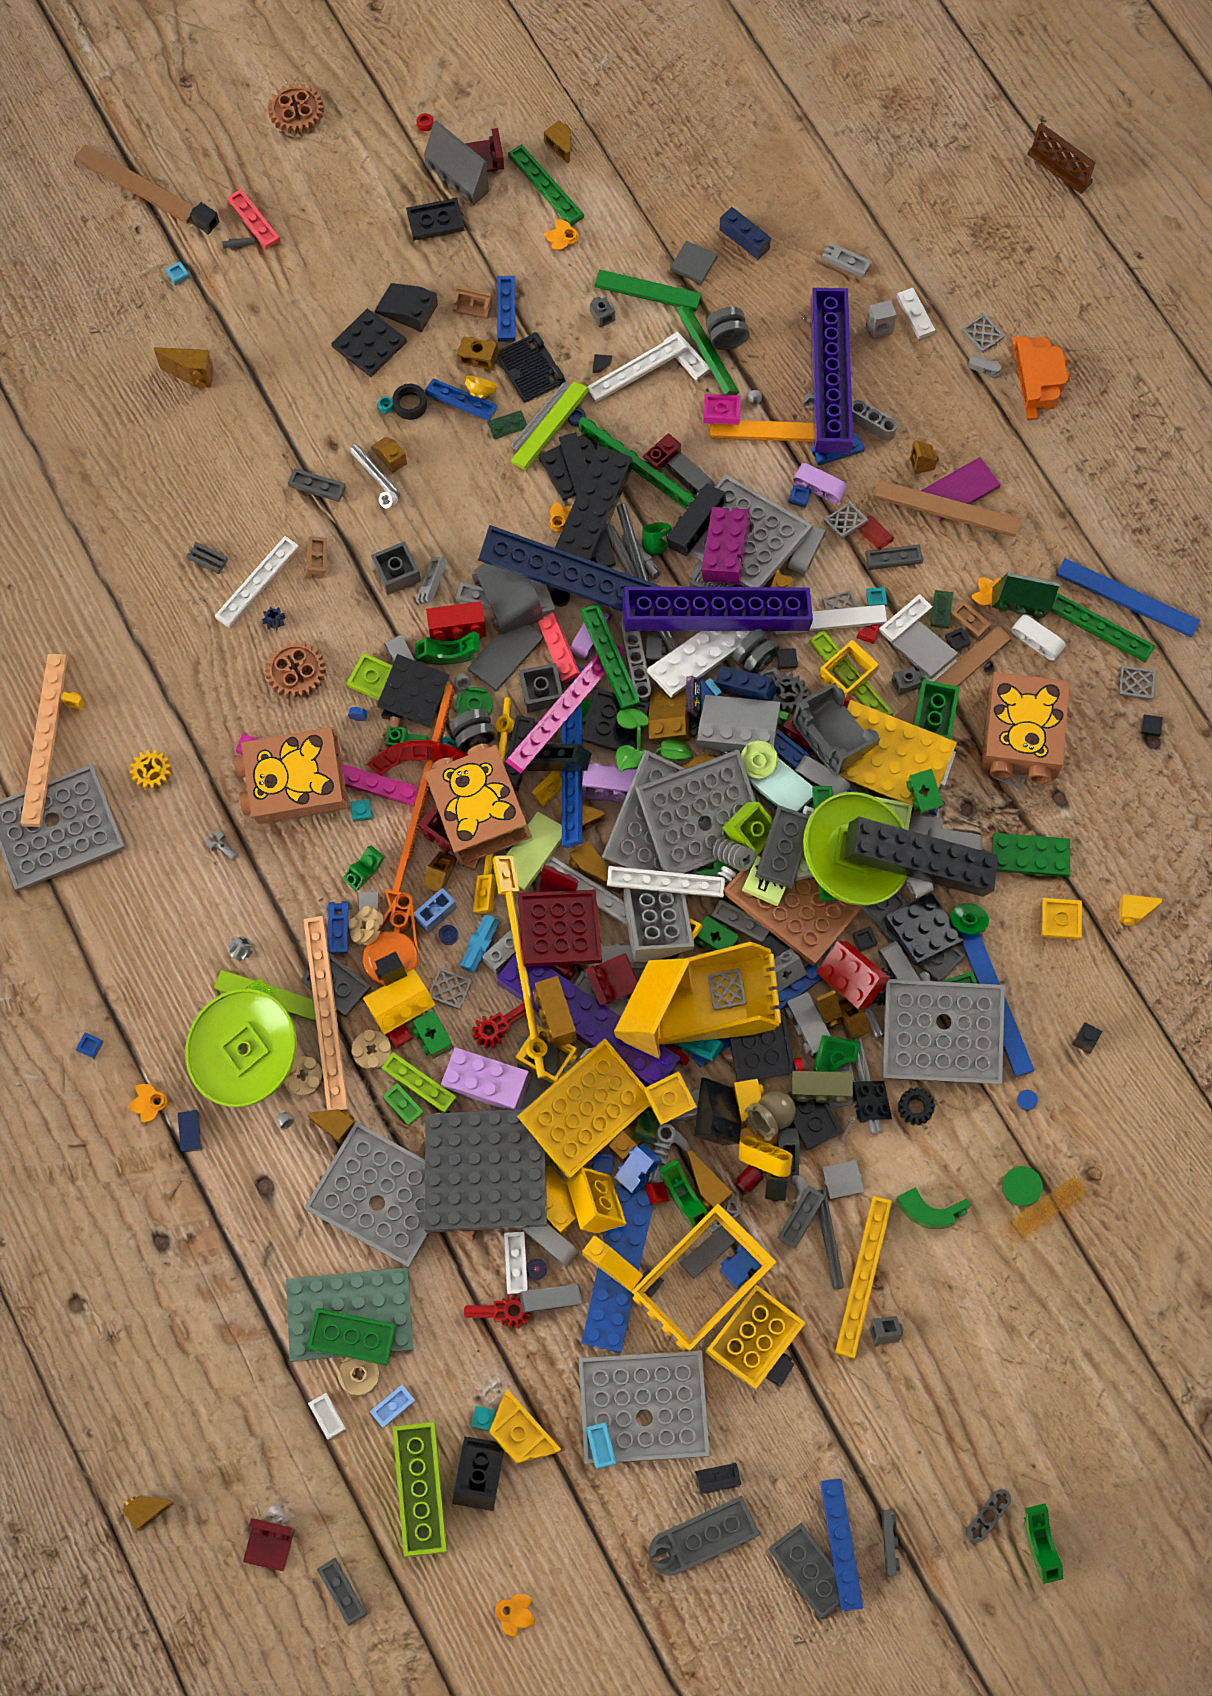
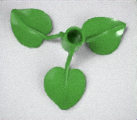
M626 708L618 712L617 721L624 728H637V750L629 745L621 746L617 749L616 763L620 772L638 768L643 753L646 751L641 750V727L648 725V717L640 710ZM675 739L664 740L661 743L662 748H658L654 753L658 755L661 752L663 758L675 761L693 758L689 748L683 742Z

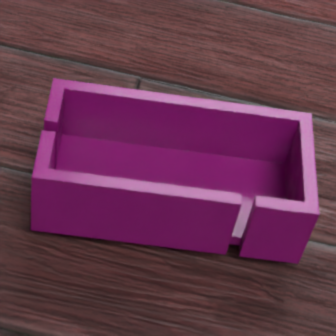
M712 507L701 568L704 582L741 583L742 567L744 565L751 523L749 509L732 508V511H729V508Z

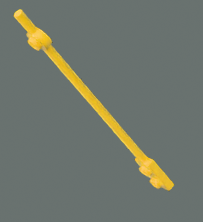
M509 697L504 698L503 714L497 719L495 724L496 730L500 732L498 750L503 762L505 761L507 736L513 731L515 724L514 719L510 717L512 699ZM494 853L485 856L484 873L477 876L473 913L475 914L493 913L496 877L494 874H491Z
M513 855L494 856L492 860L498 894H505L531 1037V1041L526 1046V1052L530 1058L535 1059L537 1076L541 1079L546 1077L542 1057L547 1053V1045L538 1036L527 969L523 965L522 941L513 894L519 892Z

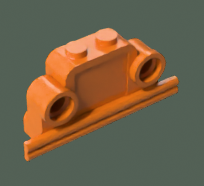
M1012 337L1027 420L1038 419L1037 408L1054 409L1059 402L1060 392L1064 390L1066 383L1070 381V373L1066 371L1067 358L1066 355H1063L1060 347L1051 346L1050 341L1045 337Z

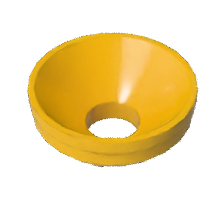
M466 376L465 385L471 395L485 399L496 392V383L481 377Z

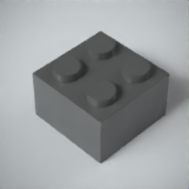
M405 541L371 555L373 566L387 595L421 581L420 572Z
M556 663L519 670L527 713L549 709L563 695Z

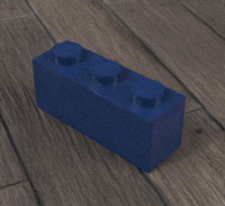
M733 207L720 217L719 230L757 260L770 249L771 237Z
M725 666L720 667L714 681L721 690V693L746 699L772 701L777 691V686L771 677Z

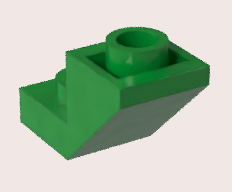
M388 726L385 745L390 747L407 741L428 740L427 735L408 734L406 728Z
M372 845L368 846L360 860L350 865L343 880L355 891H358L377 872L385 856Z

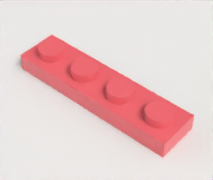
M242 189L227 197L228 203L265 250L280 242V237Z
M552 612L539 620L538 624L552 659L556 663L560 679L566 684L579 676L580 672L558 617Z

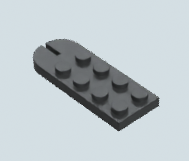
M739 1496L655 1536L649 1546V1558L652 1560L668 1552V1557L656 1561L652 1565L660 1574L673 1576L758 1537L760 1534L743 1497Z

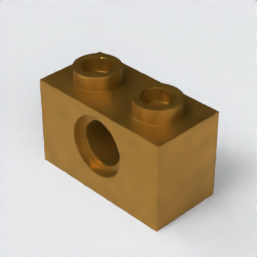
M463 336L457 352L459 364L488 370L494 369L499 355L496 342Z

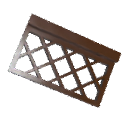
M1040 123L1037 127L1033 146L1028 150L1027 155L1082 194L1092 184L1093 179L1091 176L1096 162L1043 123Z

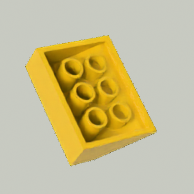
M756 1284L705 1353L731 1373L757 1389L804 1326L805 1322Z

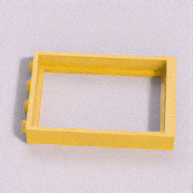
M717 1204L631 1291L634 1294L632 1299L640 1307L644 1304L649 1309L647 1314L654 1321L657 1319L663 1324L661 1328L669 1336L673 1334L678 1339L676 1344L683 1351L688 1349L691 1352L777 1262ZM717 1220L762 1267L690 1340L644 1292Z

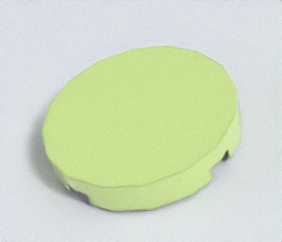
M757 740L750 742L740 754L746 773L752 778H765L774 773L778 765L777 751L766 741Z

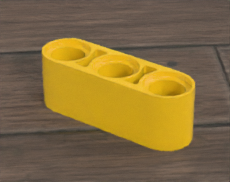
M752 1136L741 1137L738 1153L739 1160L778 1177L790 1175L792 1154Z

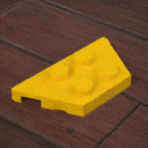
M507 1389L489 1434L516 1464L560 1452V1447Z

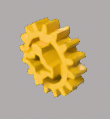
M146 750L145 755L140 752V758H133L136 763L130 764L133 770L129 772L133 776V782H137L136 784L139 788L143 786L147 791L151 787L155 791V786L158 785V787L162 788V782L168 783L166 777H171L169 770H172V767L169 764V759L165 758L164 753L158 755L157 750H154L153 754ZM158 761L163 765V768L159 766ZM139 772L143 775V779L139 776Z

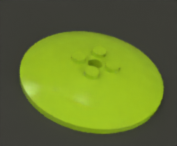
M844 792L833 795L819 804L807 821L803 847L808 867L819 885L827 893L842 902L857 906L881 903L900 890L907 876L845 860L849 822L857 817H863L903 829L905 827L897 814L888 805L871 795L860 792Z
M236 989L214 998L199 1012L187 1036L185 1059L193 1084L206 1098L227 1107H247L267 1099L279 1089L292 1069L297 1048L294 1023L288 1011L277 999L258 990ZM247 1044L248 1052L242 1055L241 1048Z

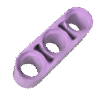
M802 463L793 477L796 485L811 489L812 493L836 504L840 502L848 488L846 483L807 463Z
M602 611L608 625L611 615ZM583 623L570 649L572 654L587 660L595 646L585 623Z

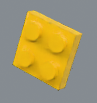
M1043 898L1041 937L1080 940L1082 938V901Z
M679 1071L643 1088L660 1125L697 1108Z

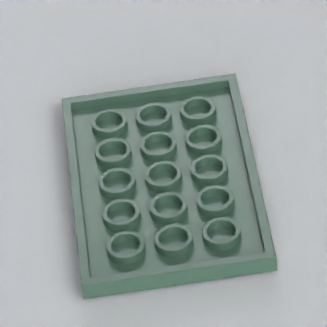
M408 1267L286 1279L290 1362L342 1357L307 1349L316 1308L396 1324L391 1353L414 1350Z

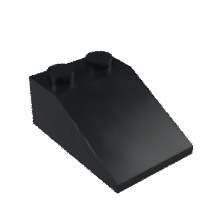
M391 283L376 307L375 313L422 333L438 306L437 293L419 286Z
M705 1077L701 1078L694 1136L722 1146L739 1144L742 1124L733 1088Z
M464 1436L452 1504L494 1511L504 1449L497 1442Z

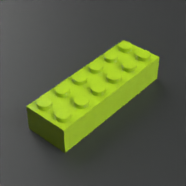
M435 1422L394 1426L393 1437L404 1557L448 1553Z

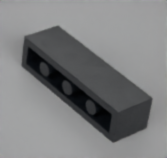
M706 483L703 489L698 491L695 500L689 503L683 516L678 518L675 527L667 533L668 548L687 557L708 529L712 507L723 508L727 503L725 492Z
M546 744L525 769L527 771H587L592 753L580 744Z

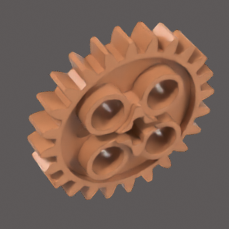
M298 83L295 84V87L289 84V88L286 89V87L282 86L283 91L277 89V95L272 94L273 100H269L270 105H268L269 118H271V123H275V128L280 127L281 132L286 129L287 134L291 131L294 132V135H296L297 131L303 134L304 129L310 132V126L316 128L315 123L320 124L319 118H323L322 113L324 112L323 100H321L320 94L317 95V90L312 91L311 86L306 89L305 84L301 87L298 86ZM292 97H294L296 100V105L300 117L299 121L296 118Z
M296 640L294 645L288 641L287 647L281 644V650L274 648L276 654L270 653L269 655L272 660H266L268 666L265 667L267 672L265 676L266 679H269V686L273 685V691L278 690L279 696L285 693L286 698L291 694L293 699L296 698V695H300L301 699H303V693L310 696V690L316 692L315 686H322L320 680H325L323 673H326L324 667L326 664L322 660L323 656L319 654L318 649L313 650L312 644L306 647L305 641L299 645ZM298 656H303V657H304V658L301 659V660H296V658H297ZM288 657L292 659L295 668L299 671L300 677L304 681L303 683L299 681L295 670L292 669L291 663L287 659ZM283 664H286V665H287V666H286L285 668H283V669H280V668H279V666H281V665H283ZM306 671H312L310 675H304ZM291 679L295 680L292 684L287 683Z

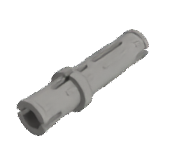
M623 534V535L621 536V539H622V540L626 543V545H627L625 535ZM637 540L645 570L652 579H656L662 572L654 563L653 557L646 553Z

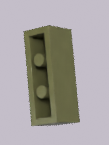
M792 1071L791 1098L796 1099L797 1102H807L808 1099H815L819 1103H825L828 1100H836V1103H847L848 1100L851 1101L853 1072Z

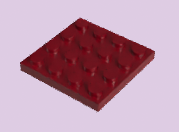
M596 890L518 893L523 965L525 967L602 963Z

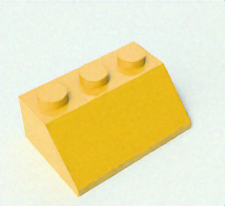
M414 969L406 972V977L390 985H384L363 997L366 1006L384 1035L436 1005Z
M548 1165L546 1167L547 1222L562 1236L578 1219L567 1183Z
M582 1167L571 1178L566 1180L581 1230L600 1233L626 1224L610 1174Z

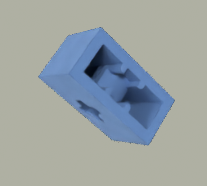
M442 888L414 912L415 920L427 933H430L457 909L456 901Z

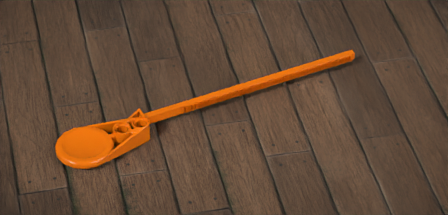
M446 684L432 741L441 742L440 740H442L450 712L449 709H451V699H453L452 696L455 693L451 684ZM426 760L392 891L384 889L389 909L384 915L383 925H379L378 931L383 929L389 919L394 931L380 933L377 939L370 945H366L363 951L362 963L366 973L373 981L385 985L383 979L379 981L374 971L378 969L375 961L396 951L406 972L412 969L415 970L418 965L419 953L414 904L411 896L407 893H401L400 890L408 860H411V853H413L412 850L415 847L414 840H416L417 830L420 827L418 824L421 821L420 817H422L421 814H423L422 811L425 808L424 804H426L428 788H430L424 772L432 770V764L436 762L435 760ZM403 901L409 902L406 907L400 906V903ZM398 919L405 920L401 925L395 924ZM410 921H412L414 942L407 935L402 934L408 930Z

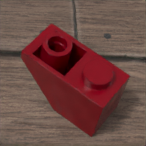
M668 433L643 455V458L656 469L666 467L667 462L677 453H681V443Z

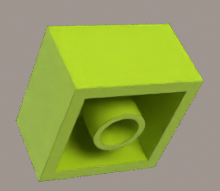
M746 802L722 828L731 840L754 850L755 856H757L765 847L773 820L760 802Z

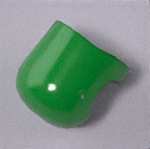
M656 522L643 526L642 547L646 553L659 555L666 551L668 543L661 537L667 536L669 530L672 529L671 525Z

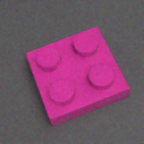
M705 394L703 423L739 425L740 396Z

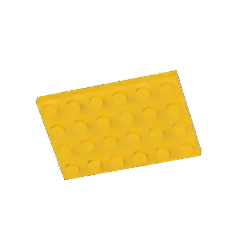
M850 700L847 707L848 712L864 731L868 728L875 730L879 735L880 741L876 747L844 772L840 773L839 776L851 783L896 801L910 804L912 807L914 795L913 792H909L906 781H909V775L932 769L937 787L939 788L957 742ZM922 788L919 793L924 794V797H926L928 790L925 791Z
M605 1038L517 1117L566 1177L571 1178L650 1106V1103L643 1091L645 1086Z

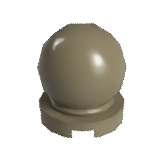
M770 1091L764 1094L758 1103H752L745 1109L749 1116L746 1118V1121L756 1135L761 1134L764 1136L765 1141H770L778 1134V1130H783L792 1123L796 1115V1106L793 1099L787 1093Z

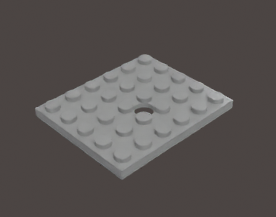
M725 474L715 486V488L725 492L727 503L723 508H729V511H732V508L749 509L750 524L754 526L753 531L748 535L740 585L743 587H764L813 530V525ZM708 529L689 553L702 562Z
M648 750L644 751L602 858L624 868L663 871L635 787L685 768ZM706 816L700 817L698 821L699 828L703 831L708 830L711 824L710 819ZM698 868L685 872L684 874L695 875Z
M739 750L731 751L635 787L664 872L685 873L716 861L717 859L713 855L715 842L722 837L730 839L722 827L746 802H756ZM702 816L708 817L711 821L706 831L701 830L698 825V821Z
M93 764L48 781L41 827H25L20 823L25 791L0 800V851L16 892L126 849ZM49 814L59 816L57 825L50 827L45 824Z
M889 979L885 984L882 1078L1002 1084L1005 985ZM946 1014L951 1019V1026L948 1029L943 1030L937 1026L936 1019L939 1015Z
M355 1122L304 1209L409 1268L429 1234L424 1231L425 1160L360 1123ZM376 1196H381L385 1200V1206L379 1211H374L369 1206L370 1200Z
M702 1350L579 1358L585 1464H595L586 1427L605 1422L616 1463L710 1456ZM648 1410L652 1414L653 1419L648 1426L638 1424L636 1415L639 1411Z

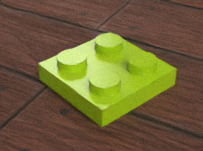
M363 653L346 685L379 701L393 665Z

